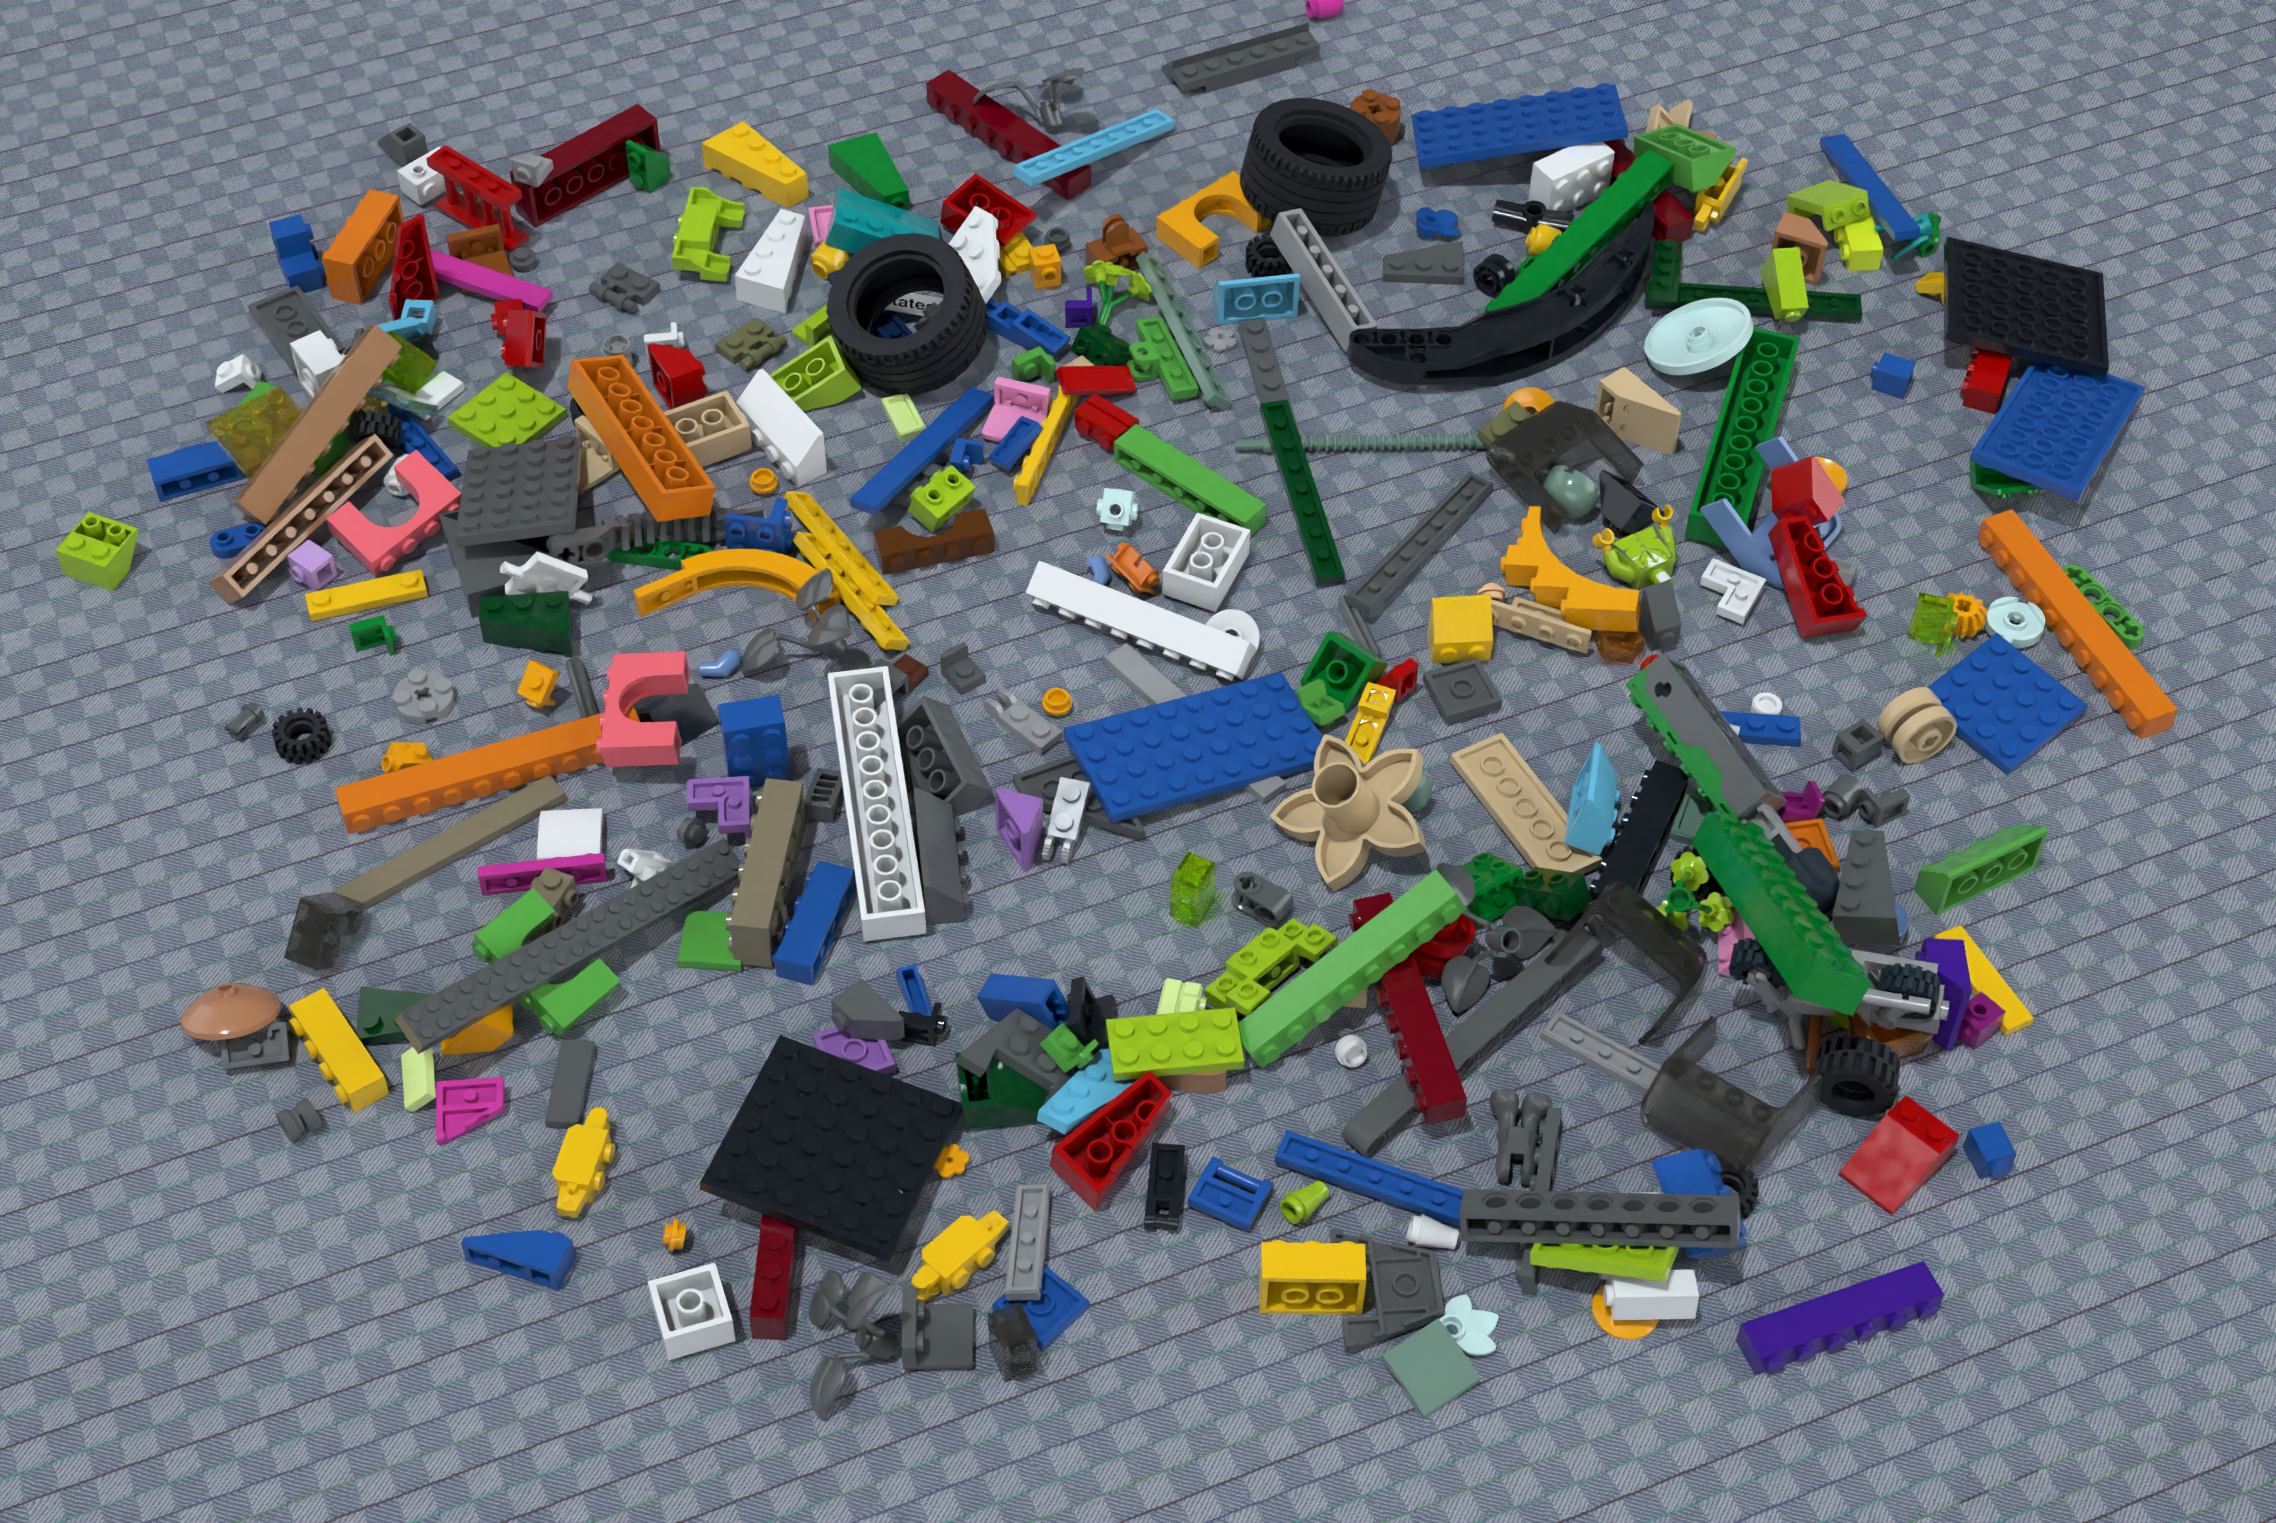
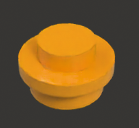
M759 468L752 473L749 479V486L755 493L768 494L777 488L778 480L770 469Z
M1052 688L1044 695L1042 707L1050 715L1061 716L1070 711L1072 699L1066 690Z
M673 1218L672 1224L665 1223L662 1244L668 1245V1252H673L674 1249L682 1250L687 1223L679 1222V1218Z

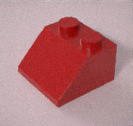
M508 310V315H505L503 319L506 343L502 344L501 357L505 360L504 365L544 368L547 313Z
M655 343L647 345L653 386L670 410L703 399L708 395L707 387L703 381V376L706 374L704 365L700 359H695L690 350Z
M1815 455L1776 467L1771 471L1772 511L1778 520L1807 515L1814 526L1829 521L1845 502Z

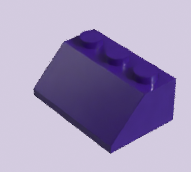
M1925 938L1921 951H1916L1915 960L1939 964L1938 980L1941 981L1942 985H1945L1944 1000L1950 1001L1947 1021L1940 1020L1938 1033H1922L1943 1049L1953 1051L1972 993L1964 940Z

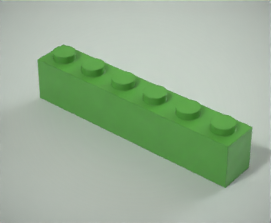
M1135 424L1114 441L1115 463L1193 512L1249 529L1250 537L1265 525L1266 504L1259 498L1250 495L1238 485L1229 482L1217 472L1208 469L1193 457L1187 456L1172 444L1166 443L1151 431Z

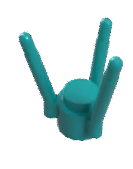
M1927 213L1912 218L1920 227V237L1893 255L1891 258L1893 261L1905 255L1919 244L1929 241L1928 234L1934 232ZM1882 225L1874 227L1878 234L1887 232Z

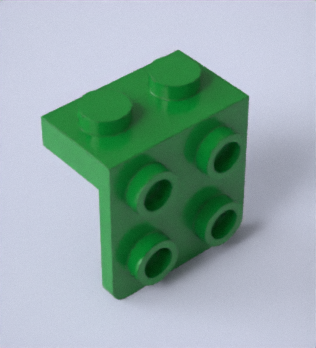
M1970 460L1971 488L1982 491L1983 495H1994L1996 499L2011 498L2012 493L2021 492L2022 495L2037 494L2038 489H2040L2031 483L2018 478H2010L2005 473L1992 468H1984Z

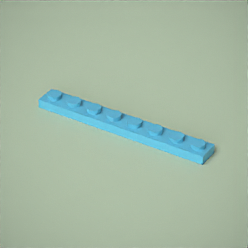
M1154 109L1014 165L1013 175L1022 180L1026 185L1032 187L1170 131L1174 127L1175 120L1158 109Z

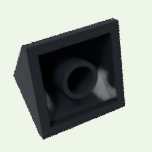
M698 683L689 684L688 694L666 695L637 713L640 722L676 721L682 740L681 747L719 724L717 716Z

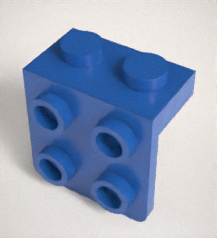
M776 498L770 518L727 513L724 516L723 523L727 549H758L787 555L789 549L794 548L795 543L792 540L796 533L791 530L793 512L789 511L788 499Z

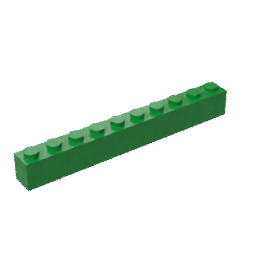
M1650 149L1641 157H1636L1626 172H1621L1616 181L1609 188L1606 187L1600 194V197L1593 204L1590 203L1578 219H1573L1568 228L1561 235H1557L1551 245L1545 251H1541L1528 268H1523L1518 277L1511 284L1508 283L1495 300L1489 301L1484 312L1537 298L1574 280L1643 211L1645 203L1653 201L1673 181L1674 163Z

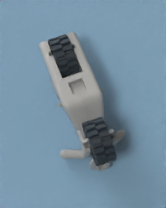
M1746 938L1745 941L1741 939L1738 940V943L1735 942L1728 969L1730 970V975H1734V979L1737 981L1743 980V984H1750L1762 998V1005L1767 1006V1013L1781 1009L1789 1019L1788 1023L1794 1049L1798 1051L1804 1049L1806 1043L1802 1028L1803 1014L1831 1016L1835 1013V1010L1795 997L1757 939L1753 941L1751 938ZM1851 949V955L1864 967V973L1872 982L1857 1009L1858 1014L1869 1027L1871 1023H1877L1879 1026L1887 1029L1900 1027L1933 1034L1938 1033L1940 1020L1947 1021L1950 1001L1944 1000L1945 985H1942L1941 981L1938 980L1939 964Z

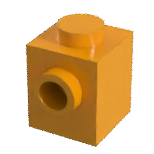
M1055 244L1029 248V274L1035 290L1061 285V259Z

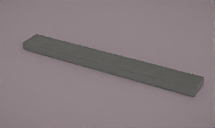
M1469 472L1346 596L1345 603L1370 616L1493 491L1494 484Z

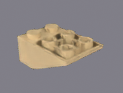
M1622 367L1599 381L1594 422L1613 437L1668 455L1675 453L1682 413L1676 407L1668 403L1626 367Z

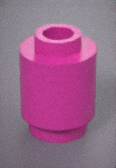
M1306 0L1305 7L1308 17L1318 20L1339 16L1344 8L1343 0Z

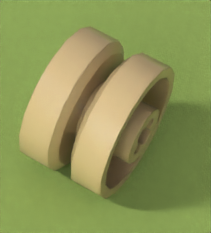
M1917 687L1899 695L1884 708L1878 718L1877 728L1884 739L1892 744L1894 752L1901 761L1908 764L1926 760L1944 748L1954 736L1957 723L1948 709L1942 707L1940 699L1931 689Z

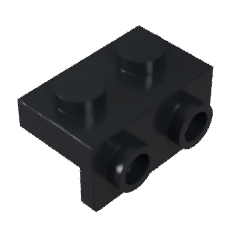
M1084 976L1072 979L1071 992L1067 995L1069 1016L1065 1018V1025L1084 1047L1094 1039L1099 1043L1095 1048L1108 1045L1106 1019H1114L1116 1001L1114 996L1111 994L1095 998Z

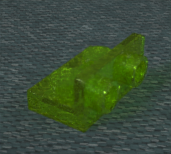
M391 331L388 335L401 344L402 348L398 351L400 357L391 368L386 367L381 376L396 384V387L416 395L425 385L438 362L394 331Z
M1919 592L1907 638L1936 644L1934 656L1941 657L1943 647L1949 648L1952 631L1949 629L1954 630L1957 623L1958 612H1953L1955 599Z

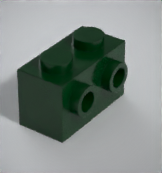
M1534 867L1513 885L1518 906L1532 908L1544 917L1569 921L1591 902L1584 874Z

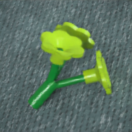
M1102 260L1094 261L1092 265L1086 266L1083 270L1086 283H1095L1100 287L1103 306L1096 325L1102 324L1107 326L1113 308L1128 297L1133 298L1137 296L1146 301L1152 298L1150 294L1152 289L1141 273L1136 274V272L1114 265L1112 262L1104 263ZM1129 276L1128 283L1130 286L1125 290L1124 294L1112 302L1114 286H1117L1118 277Z

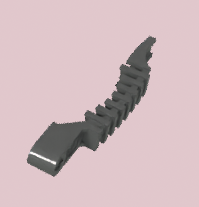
M712 505L710 515L661 522H657L650 511L643 512V515L632 513L629 514V517L625 518L623 515L616 516L613 522L609 518H603L602 526L575 529L574 533L550 535L546 546L553 558L574 566L597 564L602 562L614 548L621 547L623 551L630 550L629 541H632L635 547L642 546V539H645L647 544L655 543L654 537H659L661 542L668 541V535H672L674 541L682 540V533L686 534L688 541H695V532H699L703 542H710V531H713L717 540L726 539L723 523L725 514L731 513L764 518L763 507L727 509ZM596 543L595 546L587 549L590 544Z

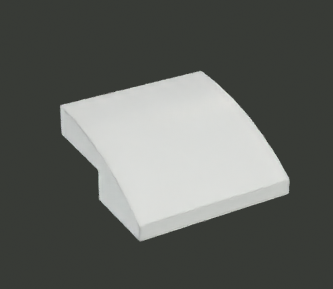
M603 808L540 811L537 860L602 853Z

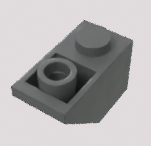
M411 123L392 131L377 141L378 146L403 167L428 153L425 135Z

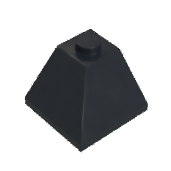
M1603 469L1599 473L1601 513L1609 519L1607 525L1619 534L1622 531L1634 534L1654 522L1652 512L1657 507L1659 508L1660 515L1664 516V511L1629 481Z

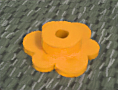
M951 1144L948 1148L945 1146L934 1169H938L939 1175L943 1178H950L954 1173L962 1174L965 1171L964 1165L969 1162V1154L964 1150H960L956 1144Z

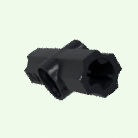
M1497 199L1492 221L1520 227L1521 231L1528 235L1531 227L1536 228L1541 223L1559 229L1563 233L1575 218V215L1546 209L1545 204L1540 201L1532 200L1525 204Z

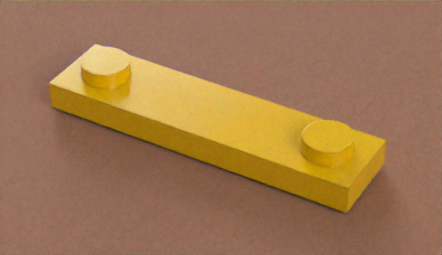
M419 569L305 594L312 622L428 597L422 570Z

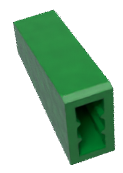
M877 132L827 145L830 168L860 195L907 211L910 210L909 190Z

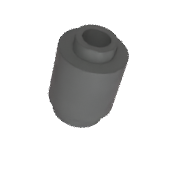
M1848 774L1840 775L1822 794L1825 799L1822 810L1833 818L1846 815L1860 799L1863 790L1861 782L1854 776Z

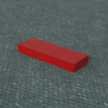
M1060 366L1055 371L1063 395H1093L1094 393L1097 395H1132L1137 390L1129 366Z

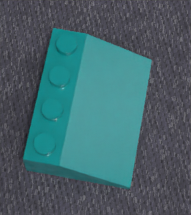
M837 188L825 245L856 254L865 246L896 234L917 233L930 235L940 240L938 220Z

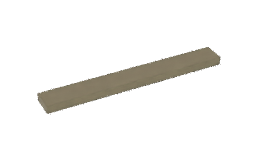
M549 774L333 890V896L350 918L540 815V811H547L566 801V794Z

